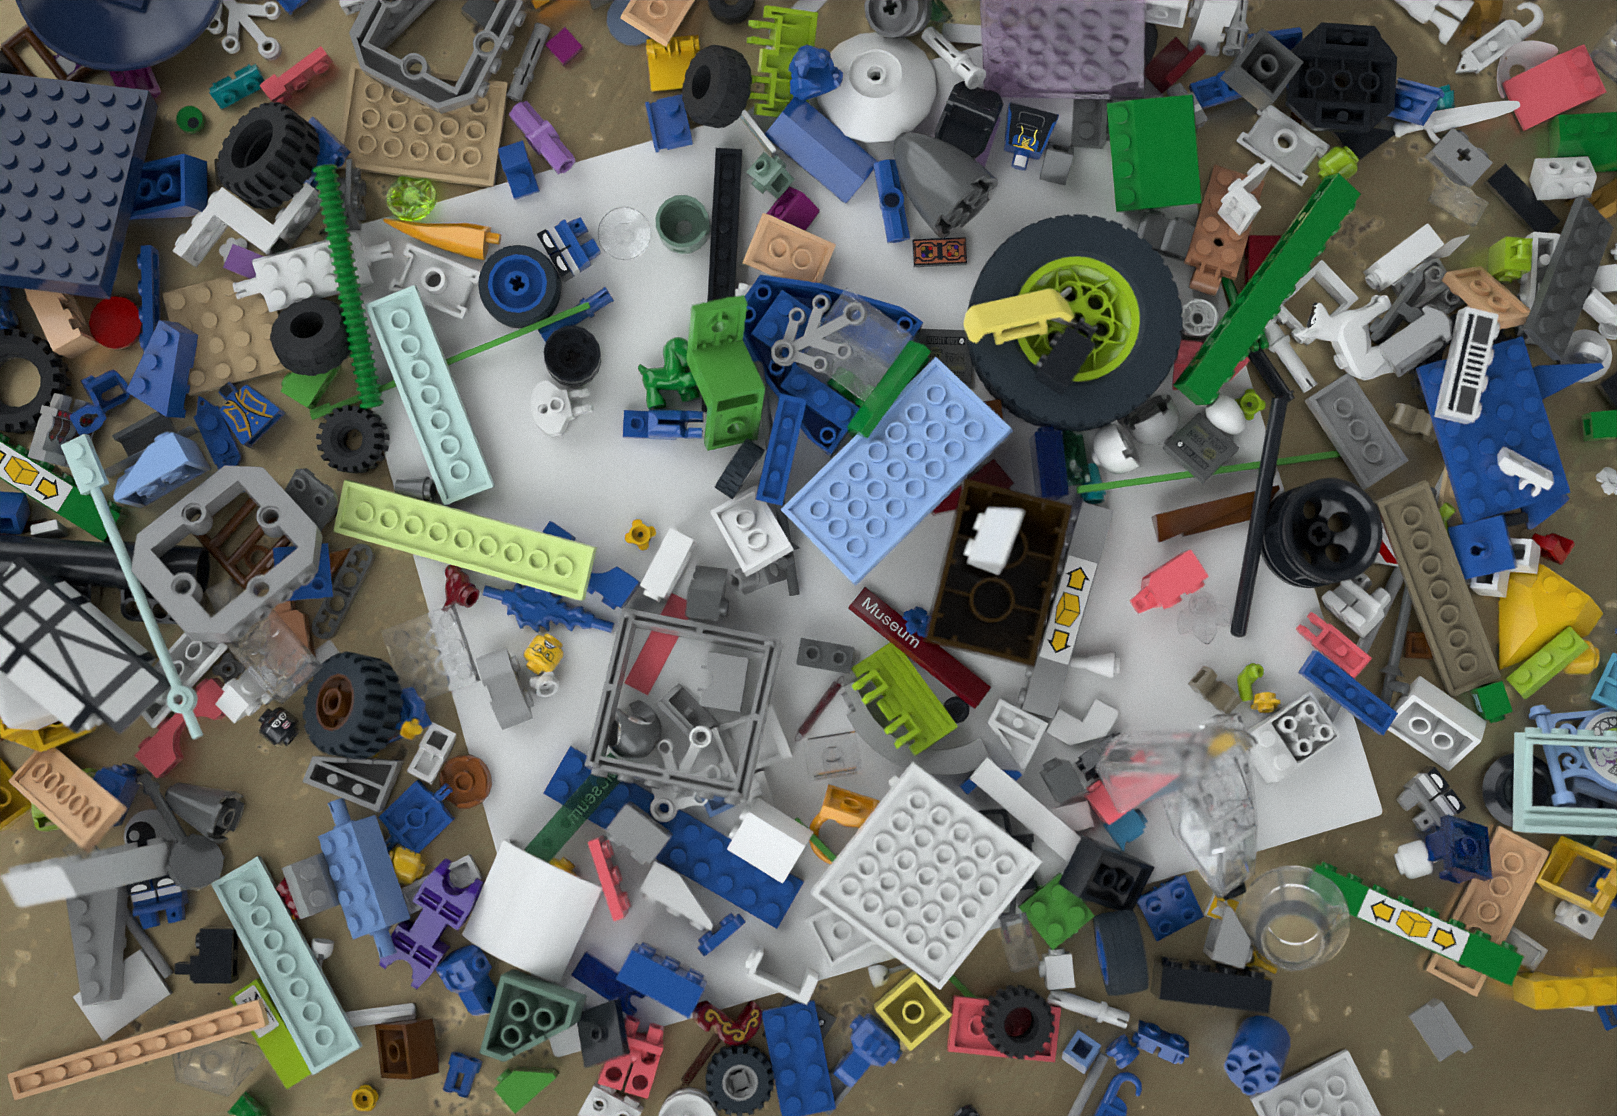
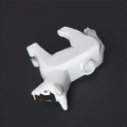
M1375 295L1371 297V301L1367 305L1355 310L1342 311L1332 317L1321 303L1315 302L1312 305L1307 327L1294 334L1296 337L1331 341L1336 355H1334L1336 365L1340 369H1344L1349 375L1365 381L1394 372L1384 360L1379 345L1371 346L1368 326L1371 321L1391 308L1392 304L1388 296L1382 295L1380 297V295Z

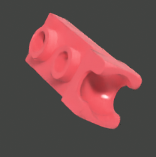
M320 46L279 77L275 74L260 84V87L271 102L285 104L293 98L290 94L291 92L304 88L310 78L324 73L333 61Z

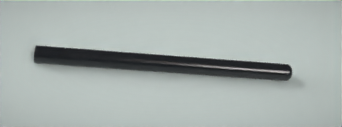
M1272 398L1230 629V633L1238 638L1244 637L1247 633L1288 400Z

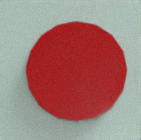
M114 296L110 297V299H104L96 304L91 312L89 320L91 334L98 343L106 348L122 350L137 343L140 333L143 332V323L139 319V307L126 298Z

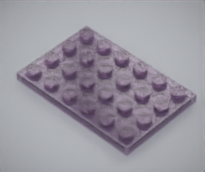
M980 0L983 69L986 71V77L983 81L984 90L994 91L1001 97L1144 99L1146 0Z

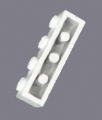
M1532 232L1524 237L1533 238L1531 271L1517 279L1518 283H1520V293L1517 295V298L1530 310L1560 234ZM1524 325L1515 326L1514 332L1518 338L1523 336L1525 344L1537 345L1523 331Z

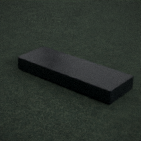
M1506 163L1484 182L1531 233H1548L1560 222L1558 217L1541 200H1537L1535 193Z

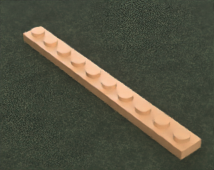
M259 998L8 1073L7 1076L14 1100H18L263 1028L270 1023L263 1000Z

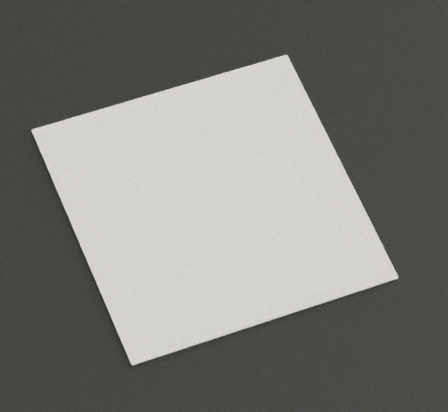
M1075 20L1068 33L1071 35L1074 33L1080 20ZM1110 29L1102 33L1104 43L1114 51H1125L1131 47L1130 38L1121 30ZM1043 37L1040 48L985 44L960 51L961 54H968L977 67H982L986 71V77L978 87L998 93L1004 103L999 115L1001 119L985 164V168L998 180V185L994 189L991 187L987 196L990 200L963 228L960 226L949 230V236L945 237H966L967 265L913 267L912 240L940 237L935 234L915 209L905 191L900 176L899 180L904 196V207L910 239L898 243H887L882 212L879 207V195L874 170L845 204L790 157L782 153L778 157L787 164L785 169L795 179L790 187L803 192L820 209L819 214L806 231L836 244L820 283L900 306L923 321L921 329L965 330L963 326L965 314L980 272L994 251L1014 233L1021 231L1022 228L1049 217L1055 218V216L1070 214V216H1073L1074 214H1084L1091 218L1093 215L1103 217L1108 222L1113 220L1122 224L1123 228H1130L1137 232L1143 212H1149V210L1128 213L1116 212L1110 141H1106L1102 149L1073 147L1074 156L1066 185L1039 180L1047 144L1040 160L1029 158L1027 169L1017 170L1011 167L1014 154L1004 151L1006 113L1009 103L1012 102L1058 114V120L1048 142L1070 147L1074 93L1101 94L1103 90H1109L1108 98L1113 99V103L1147 99L1155 94L1164 97L1142 73L1126 81L1111 82L1099 79L1083 66L1077 53L1076 43L1071 50L1067 51L1053 46ZM942 57L929 60L935 70L937 93L929 115L912 132L935 137L934 131L954 85L964 81L960 76H955L951 72L950 65ZM874 76L871 79L877 81L880 77ZM817 97L809 99V104L824 116L817 103ZM739 117L738 120H735L725 128L700 126L690 129L693 145L670 150L665 148L656 153L652 140L576 162L566 173L557 174L554 169L534 174L540 192L514 200L509 183L506 182L385 217L420 223H471L491 227V233L501 234L500 245L489 243L485 260L462 256L419 241L383 222L384 218L361 224V230H347V233L357 231L362 245H366V247L390 241V247L394 253L393 258L375 261L369 266L374 284L359 288V292L363 294L360 298L364 300L362 308L366 309L365 304L395 293L388 289L392 280L400 281L409 260L408 257L403 255L407 244L479 272L482 270L487 259L496 251L513 245H525L537 249L552 262L537 233L544 229L549 230L564 219L568 223L581 217L588 232L576 238L581 246L594 239L601 253L590 261V267L568 281L564 282L559 274L561 296L558 306L551 316L571 309L580 303L579 300L582 298L586 300L603 289V287L607 288L614 302L595 312L594 317H587L575 325L585 328L596 338L601 355L599 372L592 381L583 386L568 387L558 383L551 377L546 368L543 353L546 342L538 330L449 365L448 367L495 487L446 506L542 532L549 521H552L575 536L576 542L597 547L591 573H604L617 566L640 582H642L669 528L694 539L697 545L672 593L687 600L688 588L691 579H693L696 565L728 569L725 598L729 601L728 617L723 616L722 622L690 618L688 620L778 638L783 643L769 706L773 705L793 755L755 770V773L764 770L776 809L793 820L798 817L809 828L814 817L821 811L828 784L881 802L891 789L888 780L895 775L899 779L907 768L891 762L872 749L853 728L846 716L856 710L854 706L848 708L841 694L846 692L844 686L852 682L855 683L865 676L866 673L857 678L852 670L850 674L796 665L801 638L855 647L851 668L890 643L848 609L864 587L869 589L901 616H904L903 613L905 611L914 610L916 606L926 610V616H928L954 512L937 516L929 513L856 586L788 518L791 541L800 547V549L793 550L800 594L789 596L786 579L744 595L741 589L735 591L729 586V576L734 574L735 570L740 568V565L710 513L711 510L731 499L714 487L742 443L707 451L704 445L706 413H704V423L691 422L687 424V429L689 427L702 428V439L677 438V440L623 438L624 410H650L647 407L646 389L643 386L642 375L638 371V366L642 364L646 368L663 367V346L674 337H681L688 341L691 306L707 302L716 148L743 150L735 289H738L739 283L753 285L759 275L771 276L743 264L762 213H767L777 199L767 191L762 194L751 184L754 179L747 171L763 152L766 153V151L745 126L741 118ZM851 138L878 162L895 159L893 152L895 140L867 143ZM675 195H688L696 198L704 205L709 216L710 234L708 240L699 250L691 254H678L670 251L663 245L656 229L655 217L659 207L665 200ZM887 196L884 199L888 207H896L899 204L895 196ZM1197 204L1153 209L1163 212L1165 214L1164 217L1174 220L1175 217L1187 219L1192 226H1195L1199 213ZM687 221L679 222L676 227L680 235H687L692 229L691 224ZM1161 255L1164 259L1163 264L1165 266L1168 265L1174 277L1172 280L1176 281L1180 294L1178 297L1181 299L1182 308L1189 301L1204 299L1215 307L1218 314V324L1229 309L1221 282L1215 296L1190 289L1189 283L1196 267L1184 264V261ZM435 275L431 277L429 286H438L441 282V276ZM473 284L464 306L469 310L464 319L425 305L445 359L519 330V328H512L498 322L487 311L481 301L478 285ZM518 285L517 291L519 290V288L523 289L525 285ZM1097 298L1088 299L1090 308L1094 310L1101 309V303ZM366 309L364 317H367L365 323L369 326L367 334L371 335L368 339L369 342H372L370 349L374 351L372 359L376 360L373 363L374 367H377L375 374L379 375L377 384L383 385L393 381L394 378ZM1193 315L1194 323L1199 324L1202 316ZM1096 324V325H1098V326H1101V327L1106 328V327H1105L1104 325H1102V324ZM836 332L824 339L837 344L846 343L853 348L851 359L841 360L835 354L811 347L807 355L827 358L830 363L829 369L824 373H819L810 366L801 363L798 365L826 386H828L826 382L831 378L838 366L854 373L862 381L863 385L867 386L870 384L874 387L878 385L889 370ZM919 332L913 339V342L919 343ZM1211 332L1200 339H1190L1181 333V339L1205 342ZM1056 334L1048 335L1049 343L1052 341ZM847 347L841 349L840 354L842 357L848 354ZM574 352L569 353V359L566 361H571L572 365L577 364V358L580 355L575 356ZM819 360L816 366L818 369H822L825 363L823 360ZM972 364L971 384L965 385L982 401L995 400L996 398L991 396L983 386L984 384L980 381ZM1174 364L1160 387L1147 399L1149 400L1160 395L1163 400L1167 399L1166 395H1170L1179 411L1180 421L1172 437L1198 413L1209 420L1205 411L1206 405H1195L1179 390L1172 389ZM1246 365L1231 381L1222 385L1219 389L1220 394L1227 395L1235 400L1236 398H1241L1245 390L1253 389ZM690 368L686 370V373L691 372ZM548 380L561 391L567 390L568 392L586 388L590 389L591 395L571 401L573 408L589 404L594 406V411L575 416V419L570 420L563 436L552 438L535 424L530 396L537 382ZM766 382L773 423L779 398ZM694 386V388L698 390L700 399L682 403L677 391L660 390L662 397L666 400V408L660 410L701 411L702 395L698 386ZM394 387L382 392L380 399L384 400V404L373 407L372 411H374L373 414H378L382 418L380 422L386 423L388 428L383 430L385 434H389L390 440H385L384 445L389 446L388 451H384L394 489L397 479L405 480L427 476L433 479L398 388ZM1251 402L1247 403L1248 407L1252 406ZM548 407L542 409L543 414L548 411ZM1002 407L1003 420L1013 432L967 476V479L971 478L992 459H995L1014 482L1010 487L1011 490L1073 505L1072 510L1074 506L1078 507L1083 502V498H1080V493L1077 494L1076 487L1081 486L1082 466L1095 463L1091 452L1095 451L1093 440L1100 428L1080 432L1053 431L1027 423L1024 419H1019L1011 414L1008 409ZM1135 410L1129 414L1130 418L1137 414ZM1260 411L1254 415L1252 420H1246L1245 429L1239 434H1229L1220 430L1239 447L1238 451L1222 466L1261 461L1266 429ZM1125 417L1119 420L1125 427V430L1121 431V433H1124L1127 438L1131 437L1141 462L1139 464L1141 466L1125 474H1113L1108 472L1102 465L1098 467L1103 483L1187 471L1162 449L1164 444H1142L1135 440L1124 424ZM761 420L758 440L752 442L763 448L765 452L736 496L754 485H757V487L759 485L766 455ZM800 428L784 496L785 504L852 440L849 433L832 457H829ZM1277 466L1273 486L1279 485L1280 489L1274 498L1285 492ZM1259 469L1215 474L1203 484L1194 477L1106 490L1107 494L1104 496V502L1092 504L1113 510L1114 512L1072 657L1088 658L1089 656L1116 652V657L1121 658L1120 674L1114 673L1113 679L1085 668H1072L1069 665L1057 710L1061 709L1078 720L1083 721L1094 699H1098L1120 712L1107 736L1069 746L1044 731L1026 769L1020 768L987 722L999 699L1020 709L1021 704L1017 703L1021 688H1026L1029 679L1025 677L1027 667L940 646L991 686V689L975 709L969 705L970 712L965 721L956 723L958 727L953 732L928 749L954 748L981 738L993 763L1000 769L1019 771L1022 776L1016 783L1047 809L1086 800L1083 796L1088 792L1086 787L1098 779L1103 782L1110 777L1108 772L1119 764L1113 763L1106 768L1105 774L1098 779L1092 778L1086 781L1083 771L1078 769L1075 762L1079 760V756L1092 747L1095 748L1098 754H1101L1103 751L1098 746V743L1112 733L1116 735L1120 732L1125 742H1129L1131 752L1121 762L1123 766L1131 762L1130 756L1141 748H1144L1145 751L1153 749L1175 774L1176 778L1133 808L1135 811L1140 809L1148 822L1145 824L1146 828L1143 829L1145 833L1131 843L1126 842L1124 850L1125 853L1155 867L1147 884L1382 814V807L1354 716L1342 706L1333 722L1341 737L1277 782L1266 783L1237 740V737L1310 691L1324 710L1330 697L1298 673L1311 652L1318 650L1311 645V642L1299 634L1296 628L1301 624L1307 627L1316 637L1323 631L1313 625L1307 618V615L1312 612L1324 621L1315 589L1299 588L1283 582L1271 572L1264 562L1262 555H1260L1247 633L1241 638L1234 637L1230 633L1250 521L1185 537L1179 534L1160 543L1157 541L1152 516L1255 491ZM437 490L434 501L429 502L443 505ZM766 502L777 520L775 504ZM635 519H640L644 525L648 527L653 526L656 529V535L650 539L647 550L642 551L634 543L629 544L625 541V534L629 533L632 522ZM1069 519L1066 532L1071 533L1073 523ZM1292 525V534L1294 539L1296 535V530ZM639 532L638 537H642L643 533ZM1062 548L1060 558L1062 559L1064 558V554L1066 551L1065 548ZM1191 549L1209 576L1203 580L1205 586L1192 594L1186 595V593L1180 595L1182 601L1169 609L1153 607L1138 614L1129 600L1142 590V578L1180 553ZM1301 550L1300 554L1305 559L1303 550ZM413 554L469 755L480 758L488 766L491 773L492 787L489 796L483 802L497 854L503 840L512 837L515 840L514 846L545 862L550 858H557L559 860L562 857L567 858L576 866L573 871L577 877L599 885L601 882L588 842L604 835L605 841L610 840L608 838L610 833L576 812L574 814L579 819L571 815L570 819L575 824L568 819V816L572 814V810L543 794L570 746L586 755L588 754L622 609L617 606L613 610L601 601L603 596L596 591L593 595L587 592L583 601L552 593L553 596H562L559 602H566V606L570 608L583 606L584 612H590L596 618L613 622L612 633L592 627L591 629L586 628L582 630L578 625L574 626L573 631H570L564 624L558 623V625H555L552 621L549 623V632L542 626H540L538 633L528 625L520 629L515 615H507V606L503 605L502 601L483 596L485 585L505 591L506 589H513L516 582L461 567L462 571L469 576L470 583H473L479 590V598L470 608L456 603L450 611L445 612L443 610L446 602L445 568L450 564ZM771 563L770 571L774 576H777V567L774 563ZM1056 574L1055 581H1054V584H1055V585H1056V582H1057V579H1058V575H1059V574ZM639 586L624 607L660 615L668 600L662 598L658 602L643 594L645 589ZM636 628L617 709H621L633 718L647 722L644 718L634 715L629 704L637 700L648 704L655 711L661 722L662 732L658 743L663 739H670L674 743L672 753L678 769L691 742L689 737L656 704L679 683L700 704L702 691H697V689L710 687L714 680L712 672L701 668V665L706 666L708 652L750 658L747 666L748 670L741 712L702 706L717 721L710 728L711 732L714 728L751 714L764 653L679 636L650 693L646 695L624 683L651 633L650 630ZM547 633L562 643L563 647L561 649L564 656L553 671L555 679L560 681V686L553 695L541 697L536 695V689L529 684L530 679L536 677L537 674L526 667L528 662L524 658L523 653L535 636H544ZM507 647L511 657L515 655L521 667V671H518L521 684L525 692H530L534 706L531 707L533 719L502 730L490 702H492L487 685H483L476 658ZM907 656L942 705L950 697L957 696ZM1251 663L1260 664L1264 669V675L1252 684L1253 698L1258 693L1272 692L1276 694V699H1279L1281 704H1278V708L1274 709V712L1259 713L1258 710L1251 709L1254 700L1242 701L1226 717L1210 702L1204 700L1200 693L1195 692L1188 683L1203 666L1212 668L1217 674V681H1222L1239 696L1238 675L1246 665ZM833 681L838 682L842 686L819 716L820 718L810 728L811 730L803 737L797 730L814 710L813 708L822 699L821 697L831 687L830 685ZM871 681L858 690L863 699L864 695L872 692L876 687ZM880 695L866 704V707L877 723L885 729L899 718L896 717L889 722L876 704L877 701L883 698ZM1027 712L1048 723L1046 729L1052 721L1051 718ZM616 713L615 719H616V721H617L618 729H619V721H618V717H617V713ZM902 725L891 735L898 739L909 732ZM704 734L699 740L705 741L706 734ZM912 739L907 744L911 745L916 741ZM662 743L661 749L664 752H669L670 746L668 743ZM711 743L701 748L688 774L706 770L712 764L718 765L721 768L719 761H722L723 757L720 750L714 751ZM657 745L648 756L642 758L620 757L609 746L607 748L606 757L643 765L658 763L661 768L665 769L662 756L657 752ZM1056 757L1057 759L1060 758V760L1064 759L1070 762L1085 788L1084 791L1063 803L1055 801L1039 773L1044 770L1043 764ZM714 768L709 769V776L716 778L718 776L717 770ZM975 770L953 775L930 774L977 811L1003 808L979 786L968 795L959 787ZM723 771L721 777L718 779L720 781L730 782L734 784L736 782V779L732 780L730 775L725 777ZM634 779V783L653 793L651 787L644 786L645 781ZM662 785L666 793L669 786ZM687 790V794L678 793L675 799L693 795L694 791ZM696 794L697 800L702 802V799L700 797H697ZM741 801L740 806L735 805V807L711 818L704 805H693L681 810L722 834L729 836L736 823L742 824L743 821L739 817L746 807V802ZM1089 804L1094 827L1075 831V833L1080 837L1084 835L1120 850L1104 828L1103 824L1105 823L1100 820ZM1009 813L1013 835L1033 833ZM984 815L1005 831L1002 815ZM828 819L820 828L819 839L835 855H839L860 828L843 826L833 819ZM1034 834L1032 852L1043 861L1034 872V880H1037V886H1039L1040 884L1045 885L1058 873L1063 875L1068 862ZM610 840L614 855L611 857L613 866L618 865L623 879L619 883L621 890L628 893L631 907L628 910L629 913L623 919L613 922L603 892L561 981L555 982L532 973L531 976L587 995L583 1011L614 999H620L624 1018L626 1015L638 1018L640 1023L637 1032L643 1033L648 1031L650 1023L667 1026L693 1017L691 1014L687 1018L616 979L636 943L641 945L642 942H645L656 948L655 953L665 958L666 955H669L680 961L679 966L689 971L690 968H693L704 974L703 979L707 981V984L697 1003L707 1000L719 1010L779 993L747 977L748 969L744 968L751 950L757 951L759 945L764 946V952L757 968L798 987L801 985L808 968L817 971L819 980H823L896 957L879 944H875L832 968L829 967L805 919L828 907L811 895L810 891L830 867V864L816 856L809 841L790 871L791 874L804 880V883L778 929L684 876L714 921L711 929L713 933L722 927L719 922L730 913L734 916L739 913L746 921L706 956H703L697 949L700 945L698 939L707 933L709 929L705 928L704 931H701L690 924L691 919L684 915H681L680 918L676 917L666 910L668 906L659 901L657 904H654L642 897L644 892L639 889L657 859H654L650 864L647 862L641 864L630 855L632 850L625 845L619 847ZM1034 889L1019 891L1016 897L1015 916L1012 918L996 919L989 930L1027 920L1018 906L1034 893ZM1010 903L1002 913L1010 911ZM577 1023L549 1038L553 1054L556 1057L581 1051Z

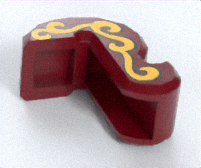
M707 1000L697 1003L692 1012L694 1022L701 1029L709 1032L712 1026L714 1033L724 1043L733 1046L747 1043L757 1033L762 1022L761 1009L753 1001L748 1002L735 1022Z

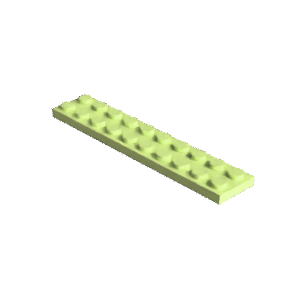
M344 480L333 532L580 601L585 600L597 547L433 502L423 501L352 480Z

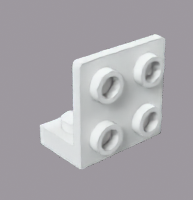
M1269 159L1262 165L1259 162L1247 172L1248 177L1243 181L1240 178L1234 181L1227 189L1229 192L1221 199L1223 204L1217 213L1238 235L1247 230L1261 208L1255 196L1250 192L1259 186L1273 164Z

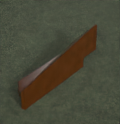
M1279 485L1273 486L1270 503L1279 491ZM1255 491L1152 516L1158 543L1179 534L1185 537L1250 521Z

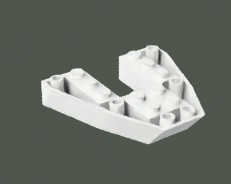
M164 837L147 840V846L138 847L137 842L93 851L91 852V858L82 859L81 854L18 865L9 868V873L0 875V878L17 907L75 897L169 875L165 866L173 840L164 842Z

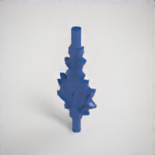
M516 583L513 589H506L505 591L485 585L483 590V596L500 600L503 605L507 606V615H515L520 629L528 625L538 633L540 626H542L549 632L550 621L555 625L562 623L570 631H573L574 626L578 625L582 630L586 628L591 629L592 627L612 633L614 627L613 622L596 618L590 612H584L583 606L570 608L566 606V602L560 603L559 600L562 596H553L552 592L526 585L522 586L519 583Z

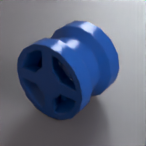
M1125 1034L1116 1038L1105 1050L1109 1057H1113L1116 1060V1065L1119 1069L1129 1065L1140 1053L1136 1046L1129 1044V1038Z

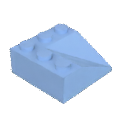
M165 432L158 435L154 439L155 442L146 448L137 463L124 471L125 474L117 479L113 497L116 502L143 508L211 470L196 441L173 432Z

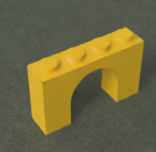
M1617 966L1592 968L1593 976L1558 977L1539 971H1534V973L1518 972L1513 982L1514 1000L1535 1010L1616 1005Z

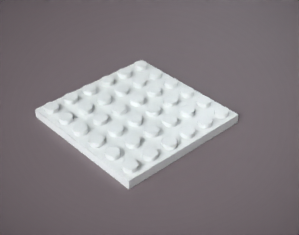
M912 762L810 892L811 895L941 990L1043 861L916 763Z

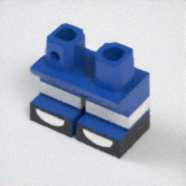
M581 217L568 223L564 219L549 230L544 229L537 233L538 238L564 282L590 267V261L601 253L594 239L581 246L576 238L588 232Z
M170 875L126 885L127 893L131 895L134 906L133 917L139 915L143 929L159 926L158 911L164 909L166 910L168 924L185 920L184 904L189 903L187 889L176 886Z

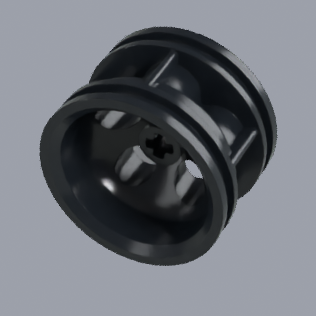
M1323 478L1285 491L1275 497L1269 505L1261 549L1262 558L1275 576L1283 582L1299 588H1317L1353 579L1361 575L1372 565L1380 551L1383 528L1379 511L1373 500L1363 489L1352 482L1339 478ZM1307 500L1314 504L1316 510L1315 515L1311 519L1307 518L1303 511ZM1333 514L1338 515L1343 522L1340 532H1334L1328 527L1329 518ZM1292 525L1296 530V535L1294 539L1292 534ZM1333 545L1337 547L1340 552L1338 562H1333L1327 557L1325 552L1327 546ZM1301 550L1306 551L1310 555L1311 564L1301 556Z

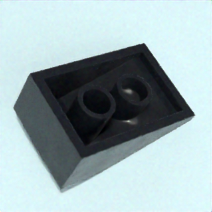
M1082 835L1058 884L1078 898L1117 911L1133 910L1155 867L1101 841Z

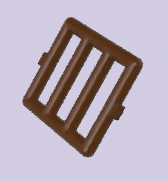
M27 24L0 45L1 51L18 71L16 75L35 77L13 49L25 39L58 80L80 82L95 70L81 66L68 76Z
M251 498L242 505L213 539L206 533L203 535L193 534L203 547H207L208 552L244 590H247V585L252 578L262 575L267 568L272 569L274 567L273 548L288 547L291 543L283 535L245 576L236 565L265 535L260 525H258L229 558L219 547L257 506ZM278 517L271 518L267 524L275 523Z

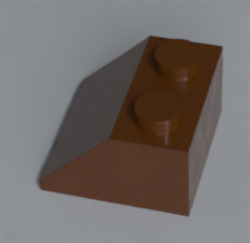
M415 1018L375 1024L381 1078L414 1080L439 1073V1056L436 1050V1030L433 1025V1018Z

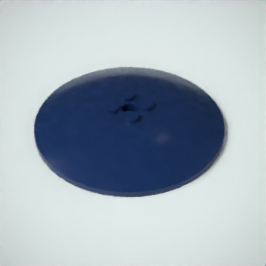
M16 0L20 13L27 25L48 48L73 63L104 71L142 69L166 61L179 54L205 31L222 0Z

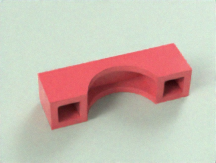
M206 678L195 688L198 702L193 711L196 718L204 716L213 720H222L226 716L216 705L224 693L222 688L225 685L219 678ZM176 713L172 718H165L157 726L159 731L153 737L148 736L138 746L140 750L134 755L156 778L166 777L184 758L180 748V738L187 724L182 713Z

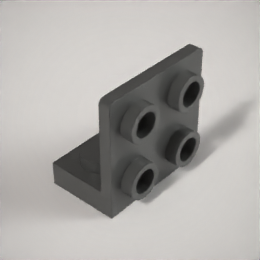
M350 158L346 159V178H337V182L341 183L339 191L343 193L340 197L344 199L342 207L346 208L344 216H347L348 219L345 221L346 225H349L347 230H361V222L366 219L365 205L362 204V196H366L367 186L366 181L361 179L360 168H356L353 159Z

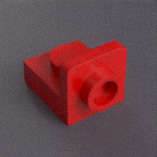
M1534 533L1531 538L1541 547L1540 557L1559 565L1564 563L1575 546L1573 540L1555 533L1546 534L1545 536Z

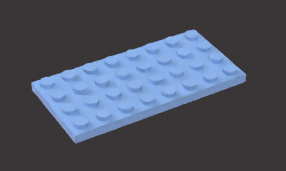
M935 357L903 389L870 436L865 438L856 435L781 511L856 586L1013 431Z

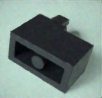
M205 926L200 928V933H197L195 940L199 954L191 955L190 961L175 963V975H190V981H193V984H232L236 982L239 975V936L234 926Z

